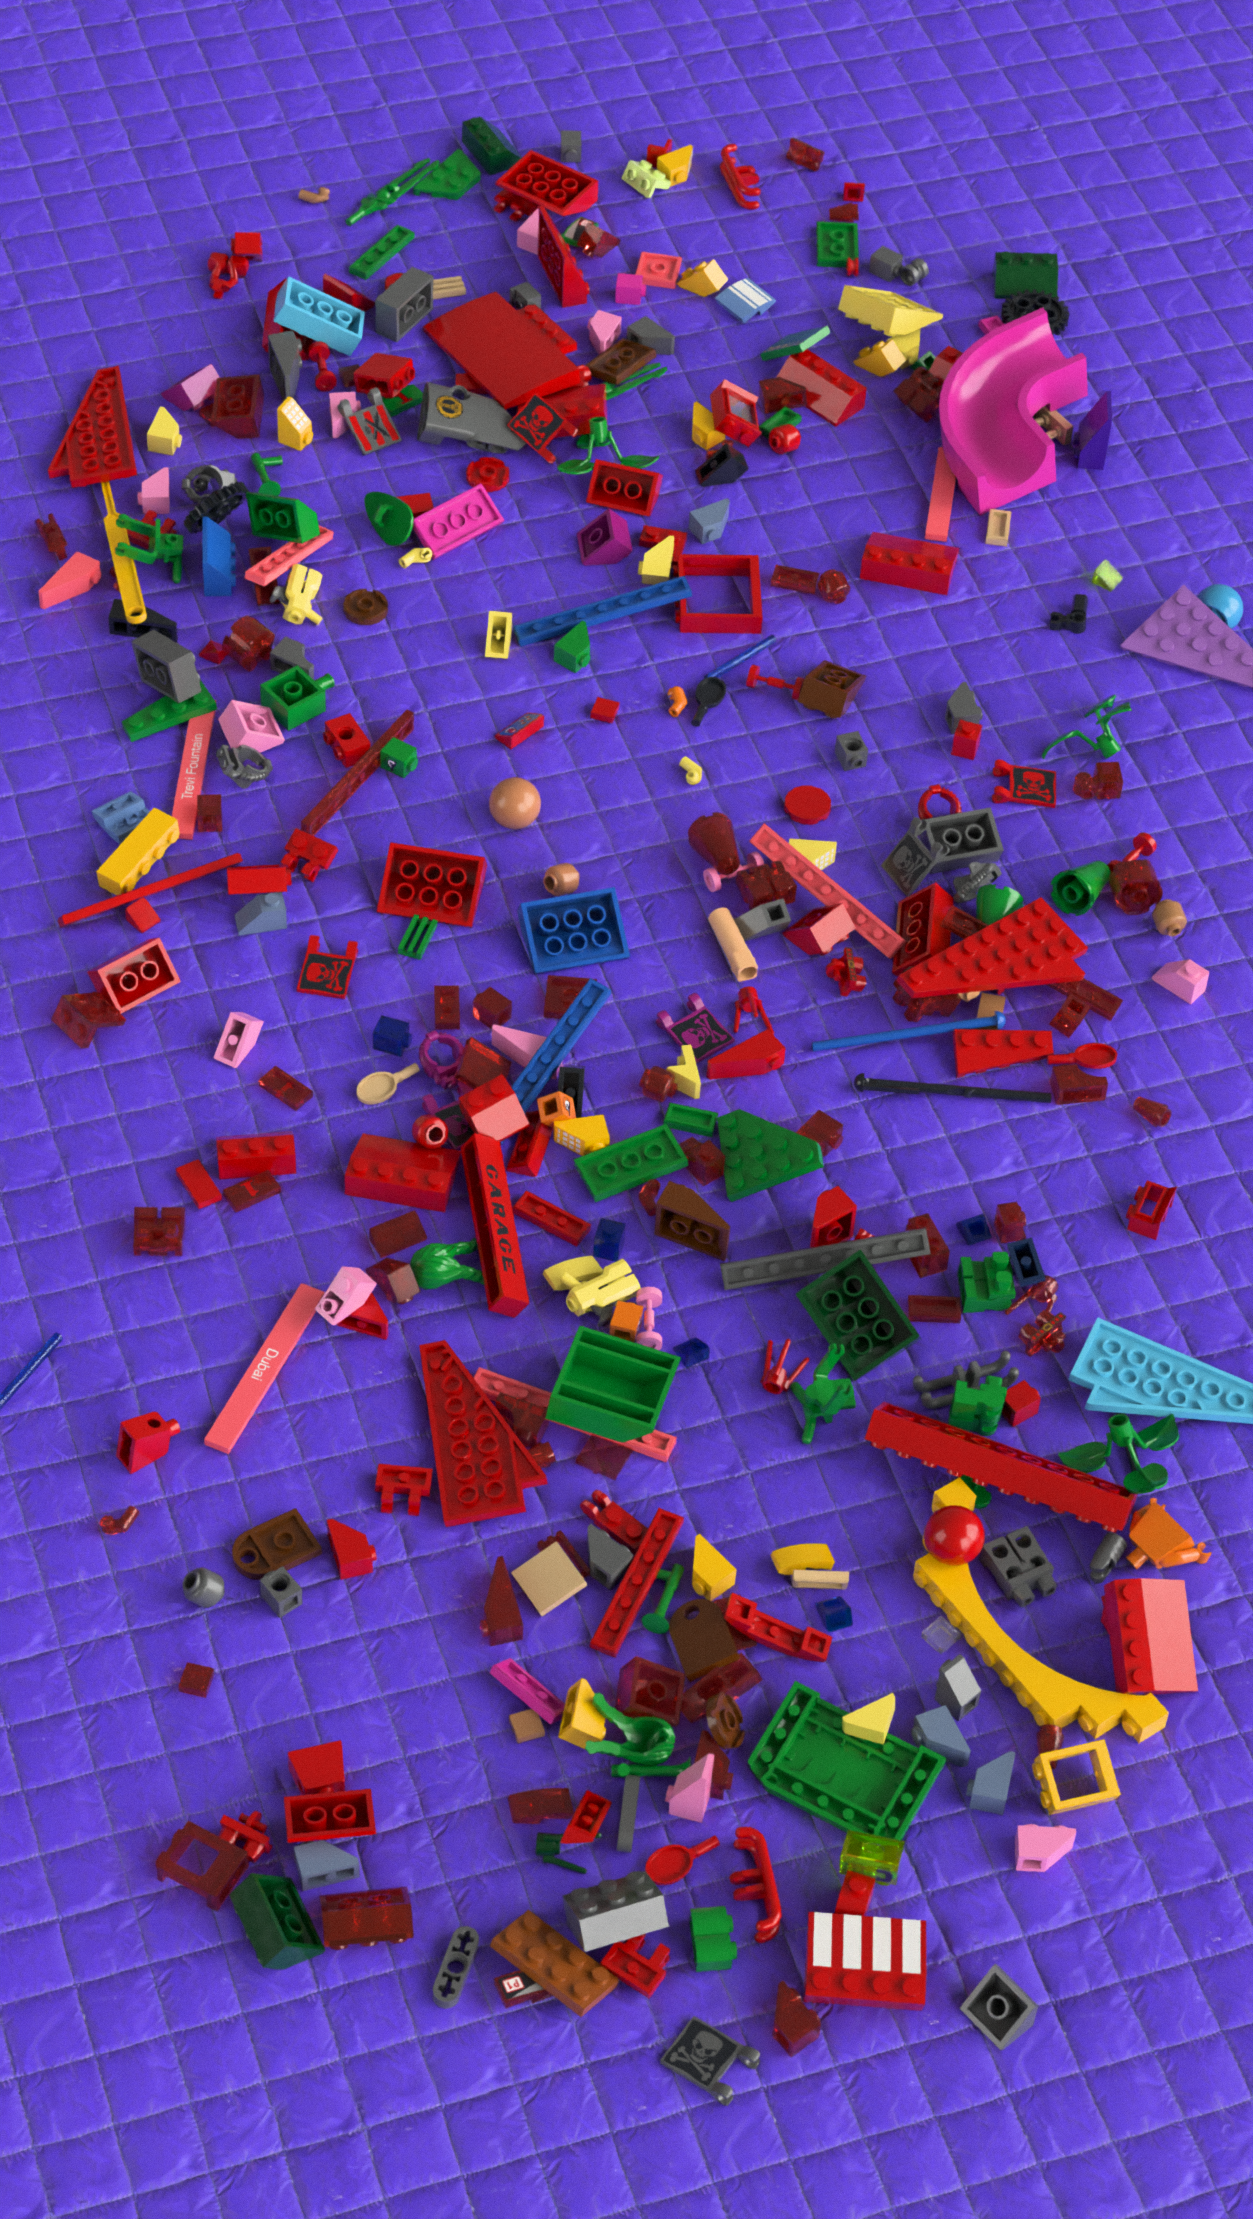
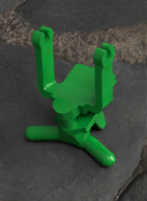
M119 514V519H116V525L120 528H126L148 536L149 544L147 552L120 542L118 547L115 548V554L146 564H153L155 559H164L165 563L169 561L173 563L172 580L176 584L180 583L183 535L160 533V519H156V524L153 526L129 518L125 514Z
M835 1343L828 1346L827 1353L814 1370L813 1384L809 1385L806 1390L798 1382H793L790 1385L791 1391L803 1407L806 1421L802 1434V1442L804 1444L812 1442L817 1416H823L826 1423H832L833 1415H836L839 1410L856 1407L854 1389L849 1378L828 1380V1374L839 1358L845 1353L843 1344H840L838 1349Z

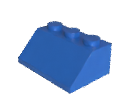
M202 517L204 596H232V587H236V573H231V571H236V559L231 558V556H236L235 542H231L230 532L210 518Z

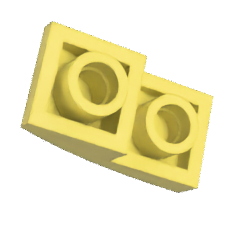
M584 1256L553 1265L545 1269L542 1275L554 1291L571 1290L560 1280L566 1272L577 1281H590L600 1276L603 1269L593 1256Z

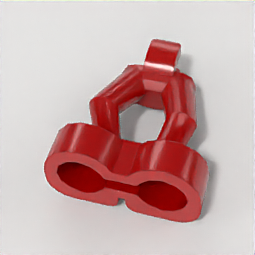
M218 252L210 254L208 268L212 274L209 286L215 291L213 298L222 299L224 292H228L238 284V278L246 276L249 269V261L246 258L234 255L228 258L227 254ZM228 273L230 274V279L225 281L219 279V276Z

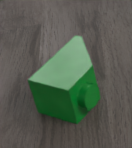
M583 620L554 645V662L573 673H577L582 667H586L591 658L587 625Z

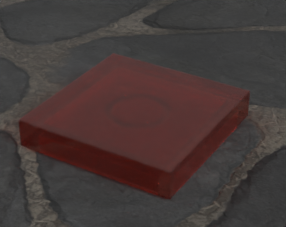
M548 975L544 1018L561 1019L589 978Z
M470 1037L466 1041L454 1078L475 1089L501 1074L507 1079L512 1062L473 1037Z

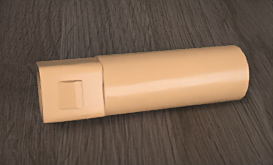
M723 907L714 910L709 915L708 920L738 982L755 978L758 969L755 958L748 949L729 909Z

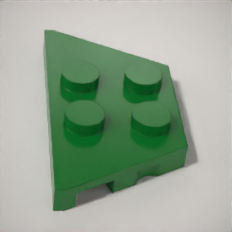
M457 149L436 170H433L413 187V194L420 196V192L432 193V197L458 200L481 180V172L461 149Z

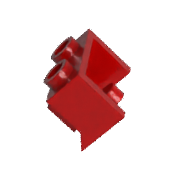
M1148 1180L1144 1187L1139 1186L1134 1197L1137 1203L1136 1205L1130 1204L1126 1214V1218L1129 1219L1127 1230L1156 1240L1161 1222L1165 1221L1168 1208L1173 1205L1177 1186L1167 1188ZM1145 1199L1157 1202L1151 1216L1140 1212Z

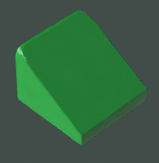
M929 350L911 368L927 376L936 357Z

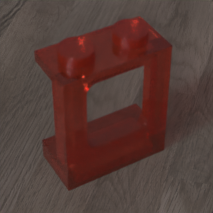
M188 1821L183 1829L179 1828L175 1832L171 1846L167 1851L160 1853L155 1866L159 1881L163 1882L168 1877L206 1897L207 1907L218 1911L249 1867L247 1851ZM193 1839L219 1852L215 1861L202 1876L196 1875L176 1864Z

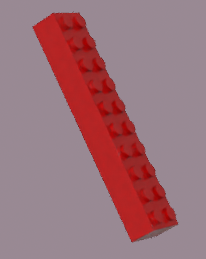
M883 1402L874 1408L865 1436V1440L871 1441L870 1445L875 1448L885 1450L888 1447L896 1450V1455L911 1459L913 1456L922 1460L921 1463L928 1467L936 1468L937 1465L947 1469L946 1472L953 1476L962 1477V1475L972 1477V1482L976 1484L997 1486L998 1491L1001 1493L1024 1496L1023 1500L1039 1505V1502L1050 1505V1510L1060 1514H1065V1511L1075 1514L1077 1520L1085 1523H1091V1520L1102 1524L1101 1528L1110 1532L1122 1531L1129 1522L1138 1495L1128 1492L1124 1486L887 1402Z

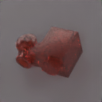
M1119 762L1096 763L1093 777L1086 772L1078 773L1075 776L1074 793L1085 800L1091 799L1094 796H1097V799L1120 798L1123 778Z

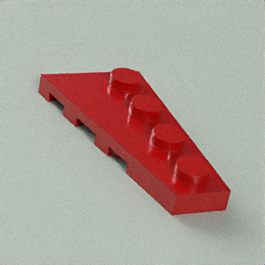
M954 1029L953 1031L956 1078L964 1077L965 1074L974 1072L976 1074L983 1073L992 1068L999 1067L1001 1069L1009 1067L1010 1064H1024L1046 1059L1047 1055H1053L1054 1053L1052 1031Z

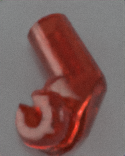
M650 1179L648 1183H645L638 1195L639 1201L649 1216L656 1215V1203L654 1200L661 1188L659 1181L656 1179Z
M128 1506L120 1518L114 1519L112 1516L106 1515L100 1520L102 1531L108 1535L126 1532L140 1512L137 1508Z

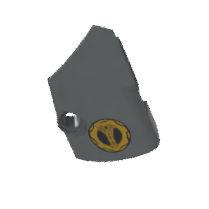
M426 382L422 396L417 434L418 441L440 445L444 437L467 441L469 447L493 453H505L508 449L518 451L527 444L507 426L512 417L496 400L469 392L461 385L448 387Z

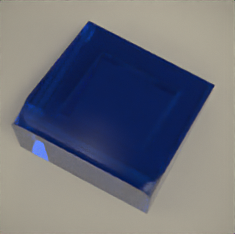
M984 1213L956 1223L957 1229L968 1246L992 1238Z
M696 1337L673 1347L674 1352L677 1356L681 1357L680 1360L686 1368L709 1359V1346Z
M841 1596L815 1604L828 1632L853 1625L851 1607Z

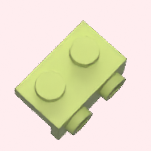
M629 160L622 175V180L647 198H651L655 188L669 189L671 181L665 178L666 175L663 172L651 168L652 164L645 160H641V162Z

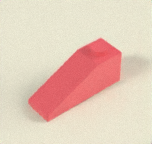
M76 552L38 591L40 608L46 609L89 591L101 579L100 561Z

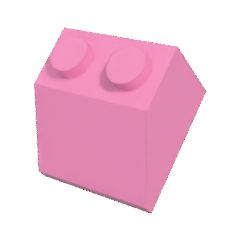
M231 700L218 719L230 748H239L240 745H247L261 753L285 741L269 707Z

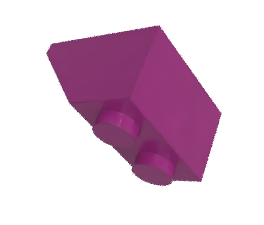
M209 364L189 374L162 392L161 396L183 411L190 408L195 411L205 405L203 402L205 399L208 398L210 401L220 395L219 390L225 387L213 365Z
M610 508L577 533L581 561L585 566L617 564L632 552L627 521Z

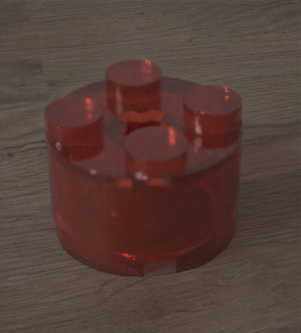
M244 616L232 625L230 629L233 632L230 637L225 636L222 650L250 672L254 670L257 663L262 659L268 660L270 658L275 634L257 619L250 616Z
M1149 860L1121 861L1115 864L1114 871L1109 877V886L1118 908L1129 915H1140L1150 911L1149 907L1154 903L1157 905L1163 895L1162 887L1155 869Z

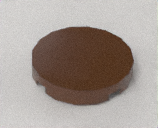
M358 589L345 597L343 613L348 620L355 624H376L386 617L388 613V600L379 591L373 590L371 592L367 591V589Z
M720 1692L708 1698L706 1717L708 1727L717 1744L724 1750H731L739 1747L743 1742L745 1731L740 1729V1723H743V1716L734 1698L729 1694L724 1695V1692Z

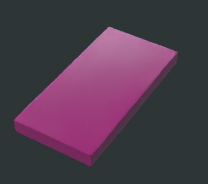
M480 483L414 518L413 530L423 546L432 551L431 558L435 560L495 528L505 520Z

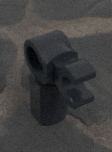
M1075 594L1071 614L1062 615L1059 612H1052L1050 629L1060 630L1061 628H1066V630L1076 634L1083 633L1086 629L1088 597L1084 594Z

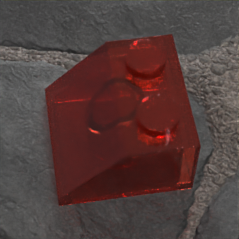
M635 1656L620 1668L615 1703L616 1710L631 1718L656 1717L664 1719L671 1727L678 1726L685 1674Z

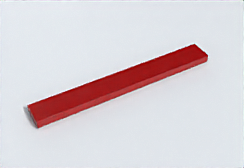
M235 853L67 913L58 918V924L62 928L135 902L142 897L146 898L227 869V867H233L243 861L241 854Z

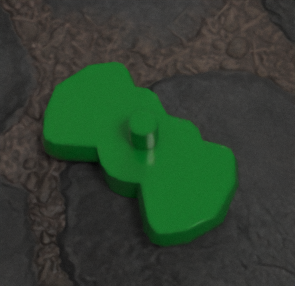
M966 1475L960 1477L976 1495L974 1508L982 1509L987 1507L991 1502V1493L986 1491L983 1486L972 1482V1477Z

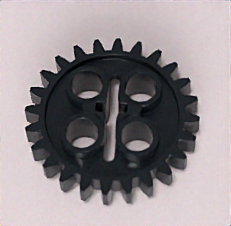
M1025 289L1024 294L1017 291V296L1010 294V298L1005 299V303L1002 304L1001 317L1002 322L1007 324L1040 308H1044L1047 312L1052 335L1056 334L1059 336L1060 331H1065V326H1068L1070 312H1068V306H1064L1065 302L1059 301V296L1053 298L1052 293L1045 295L1044 290L1037 293L1036 289H1033V292L1030 293Z
M237 481L234 484L231 483L229 486L225 485L222 489L212 492L206 499L201 501V504L196 505L189 512L190 514L185 517L186 519L183 524L191 534L203 531L202 517H208L219 524L227 515H231L233 510L238 509V506L243 504V501L246 499V493L249 490L242 481Z

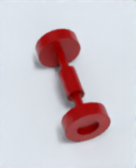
M314 342L308 348V355L313 362H317L319 373L315 376V385L320 391H330L335 388L337 380L335 374L328 371L325 360L330 356L329 347L324 342Z
M752 664L747 676V687L755 688L759 680L767 682V685L783 689L785 687L793 689L792 699H799L805 678L798 677L795 685L785 683V680L779 678L759 676L760 666Z
M1144 832L1139 833L1133 839V845L1136 850L1133 849L1123 858L1122 862L1112 860L1107 864L1111 873L1109 878L1111 881L1117 884L1123 883L1129 876L1127 867L1139 857V853L1144 856H1150L1156 850L1157 845L1152 836Z

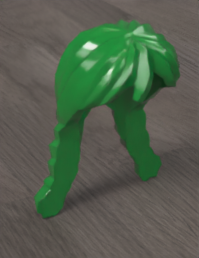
M476 1238L471 1239L470 1242L453 1244L431 1243L416 1251L410 1262V1273L414 1283L426 1290L437 1289L461 1278L480 1282L484 1285L482 1271L460 1265L453 1258L455 1255L470 1254L478 1250Z
M595 1693L592 1704L604 1718L614 1723L617 1728L622 1729L627 1742L620 1744L607 1740L600 1742L586 1741L585 1750L589 1755L599 1753L618 1758L623 1757L646 1766L658 1765L668 1760L676 1742L673 1728L664 1719L656 1717L631 1718L625 1716L622 1712L617 1711L616 1708L609 1706L601 1693Z

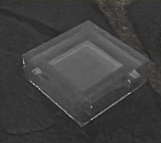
M940 1616L922 1631L921 1637L942 1654L960 1639L961 1633Z

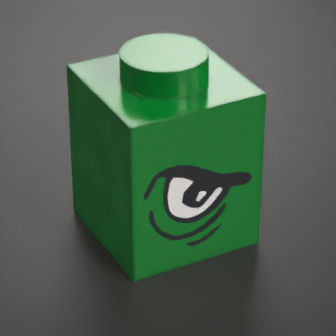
M395 737L380 751V767L399 777L405 778L418 765L417 748Z

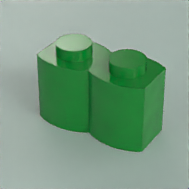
M725 1906L690 1909L689 1925L696 1972L731 1969L732 1961L737 1959L736 1942H731L729 1933L733 1932L732 1914L727 1915Z

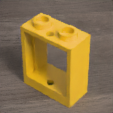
M1105 1739L1039 1754L1032 1764L1033 1775L1037 1781H1040L1042 1789L1040 1792L1041 1803L1044 1808H1047L1049 1815L1113 1801L1120 1796ZM1089 1753L1100 1792L1060 1801L1049 1762Z

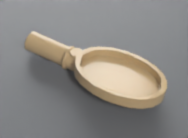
M413 1063L394 1074L385 1071L372 1073L359 1082L356 1090L357 1098L362 1103L368 1105L384 1102L395 1093L398 1083H402L403 1080L416 1074L420 1069L416 1063Z

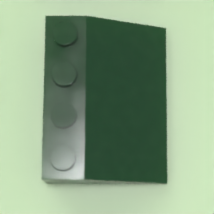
M861 1249L795 1293L830 1345L835 1343L837 1349L840 1344H843L845 1353L839 1359L854 1381L922 1339Z

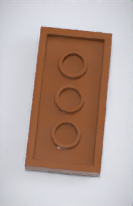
M527 1910L496 1935L490 1945L492 1949L580 2017L585 2015L613 1991L619 1982V1978L530 1910Z

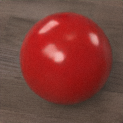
M949 1505L935 1511L926 1523L924 1530L926 1548L942 1564L949 1566L967 1564L978 1556L984 1545L985 1531L981 1520L972 1510L964 1506Z

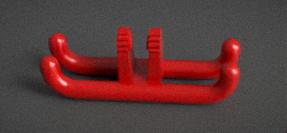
M726 145L721 150L723 161L720 164V171L737 203L744 209H758L760 206L758 201H747L742 194L747 196L760 195L761 190L759 188L747 187L756 185L760 180L759 176L751 165L735 167L736 159L730 157L729 153L736 151L737 145Z
M738 1827L735 1830V1835L738 1839L734 1841L733 1845L737 1850L750 1851L754 1856L756 1868L730 1874V1882L732 1885H755L735 1889L733 1897L736 1901L763 1899L767 1919L756 1923V1929L759 1932H756L754 1935V1940L757 1943H765L771 1941L777 1935L782 1917V1909L767 1843L763 1834L757 1829Z

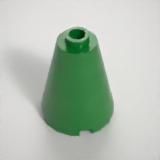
M1097 860L1061 871L1051 881L1053 888L1051 897L1054 903L1066 914L1073 913L1076 914L1075 916H1080L1088 912L1108 882L1111 875L1110 869L1104 862Z
M996 884L984 885L979 888L976 895V932L1022 908L1024 905L1023 897L1017 891L1004 886L1003 890L995 888Z

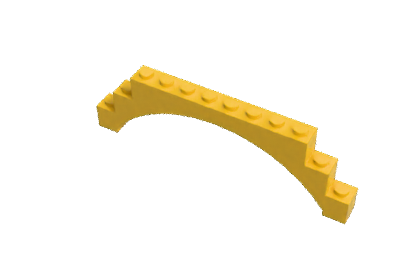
M959 1477L934 1492L931 1506L934 1513L938 1509L949 1505L964 1506L974 1511L976 1495ZM923 1534V1540H922V1542H923V1545H924L925 1549L928 1551V1549L926 1548V1545H925L924 1534ZM930 1553L916 1560L913 1573L916 1584L927 1591L934 1605L938 1608L940 1607L946 1613L949 1622L954 1627L959 1628L964 1634L967 1643L978 1650L985 1664L997 1672L1003 1685L1010 1687L1016 1694L1019 1703L1029 1709L1034 1715L1037 1724L1041 1728H1045L1050 1735L1078 1719L1080 1727L1085 1732H1089L1094 1739L1121 1723L1124 1731L1140 1743L1165 1727L1169 1712L1151 1692L1145 1696L1122 1694L1077 1682L1052 1670L1020 1648L999 1627L986 1609L975 1588L968 1563L961 1566L945 1565L937 1561Z

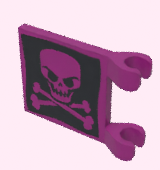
M692 993L688 996L690 1001L687 1002V1007L693 1013L673 1023L667 1011L662 1010L657 1013L656 1025L665 1030L680 1047L682 1045H691L697 1064L734 1043L735 1039L705 1007L700 996L697 993Z
M467 1079L458 1081L457 1093L460 1097L472 1091ZM432 1094L423 1096L422 1108L424 1111L444 1120L449 1131L446 1141L452 1149L460 1150L465 1142L474 1134V1131L460 1112L459 1100L438 1108Z

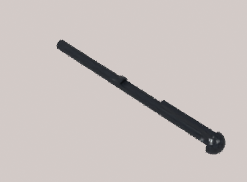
M864 1073L858 1074L854 1079V1087L859 1092H863V1090L919 1094V1092L958 1095L965 1098L982 1097L1051 1103L1052 1097L1051 1093L864 1078Z

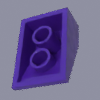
M1111 391L1105 392L1079 423L1078 432H1074L1073 445H1077L1074 447V459H1077L1078 468L1104 470L1112 424Z

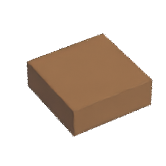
M533 1709L509 1715V1722L518 1744L545 1736V1730L539 1714Z

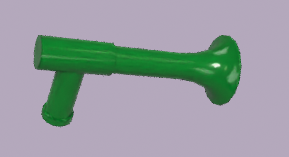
M253 453L251 460L262 482L258 493L279 496L281 487L277 482L270 481L265 466L283 465L282 456L261 458L259 453Z
M674 1564L671 1572L660 1569L656 1576V1579L666 1581L664 1591L655 1611L642 1617L643 1626L653 1633L663 1634L669 1630V1623L665 1619V1614L685 1570L682 1565Z
M689 1756L686 1762L679 1765L612 1764L611 1776L677 1777V1775L691 1766V1756Z

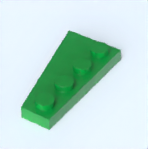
M200 681L202 692L181 703H177L164 696L122 721V727L130 741L133 742L186 722L191 718L217 710L216 702L203 682Z

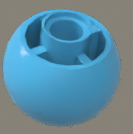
M1213 584L1199 593L1197 597L1231 629L1239 623L1243 615V602L1240 595L1233 588L1224 584Z

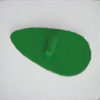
M383 492L367 493L364 498V504L371 524L385 543L391 546H400L408 539L413 528L414 518L411 508L408 504L392 495Z

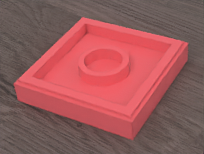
M641 252L635 275H643V284L675 289L682 257Z

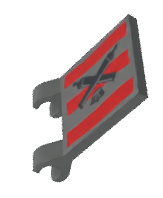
M377 387L371 389L367 394L369 401L373 404L370 407L353 413L350 402L347 399L341 400L337 406L338 411L345 418L363 456L402 441Z

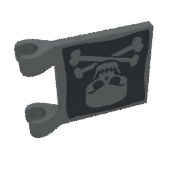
M917 817L911 821L907 833L881 865L907 897L912 895L934 865L949 852V847L944 843L941 845V843L935 842L931 851L925 847L917 836L928 828V823L925 819L920 820Z
M693 2016L661 2058L660 2063L710 2093L722 2105L728 2106L733 2100V2089L729 2085L719 2082L736 2058L752 2070L757 2068L760 2064V2053L752 2047L740 2044Z

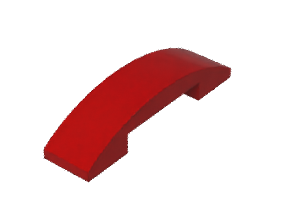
M733 1592L731 1593L724 1619L735 1629L750 1639L786 1655L816 1662L826 1661L832 1641L831 1636L809 1626L804 1631L756 1610L757 1603Z

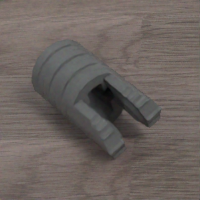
M1116 1533L1105 1534L1093 1554L1092 1562L1089 1565L1090 1570H1092L1090 1577L1095 1584L1102 1583L1127 1548L1124 1538Z

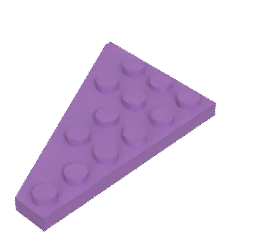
M1185 585L1181 586L1120 645L1123 651H1131L1141 654V656L1146 658H1154L1159 662L1184 667L1192 672H1200L1222 681L1224 679L1237 683L1239 686L1253 689V649Z

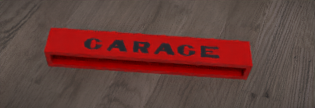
M474 1133L461 1147V1154L489 1311L515 1318L529 1304V1296L526 1288L500 1141Z

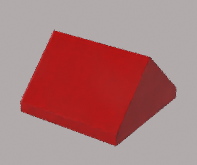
M326 273L323 275V293L364 312L375 306L374 301L348 284Z

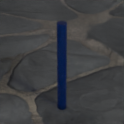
M773 634L769 635L704 675V679L707 677L719 678L774 644L776 637Z
M55 1332L0 1394V1410L63 1340L61 1334Z

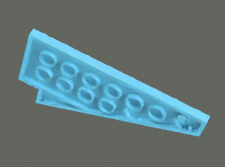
M1097 1318L1068 1379L1092 1390L1084 1408L1086 1410L1151 1415L1155 1417H1167L1173 1414L1175 1418L1253 1424V1383L1100 1318Z

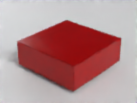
M597 697L591 710L590 718L613 723L619 710L620 702Z

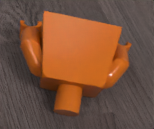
M1151 1498L1149 1504L1133 1513L1129 1528V1538L1135 1549L1126 1557V1560L1136 1570L1147 1560L1157 1569L1194 1561L1204 1564L1212 1553L1202 1552L1206 1546L1203 1542H1200L1196 1548H1192L1194 1546L1192 1537L1164 1510L1165 1504L1160 1506L1157 1503L1156 1498Z

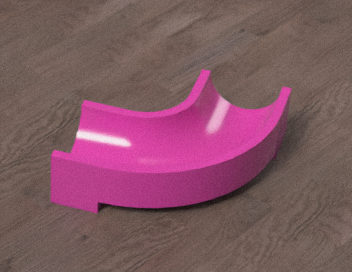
M1044 308L1013 320L977 340L957 359L950 369L941 390L939 412L942 448L945 459L951 471L958 479L960 492L980 516L989 512L990 509H996L1056 481L1055 443L1034 420L1033 416L1043 406H1046L1052 412L1088 396L1086 357L1083 353L1068 359L1064 357L1053 338L1047 312Z

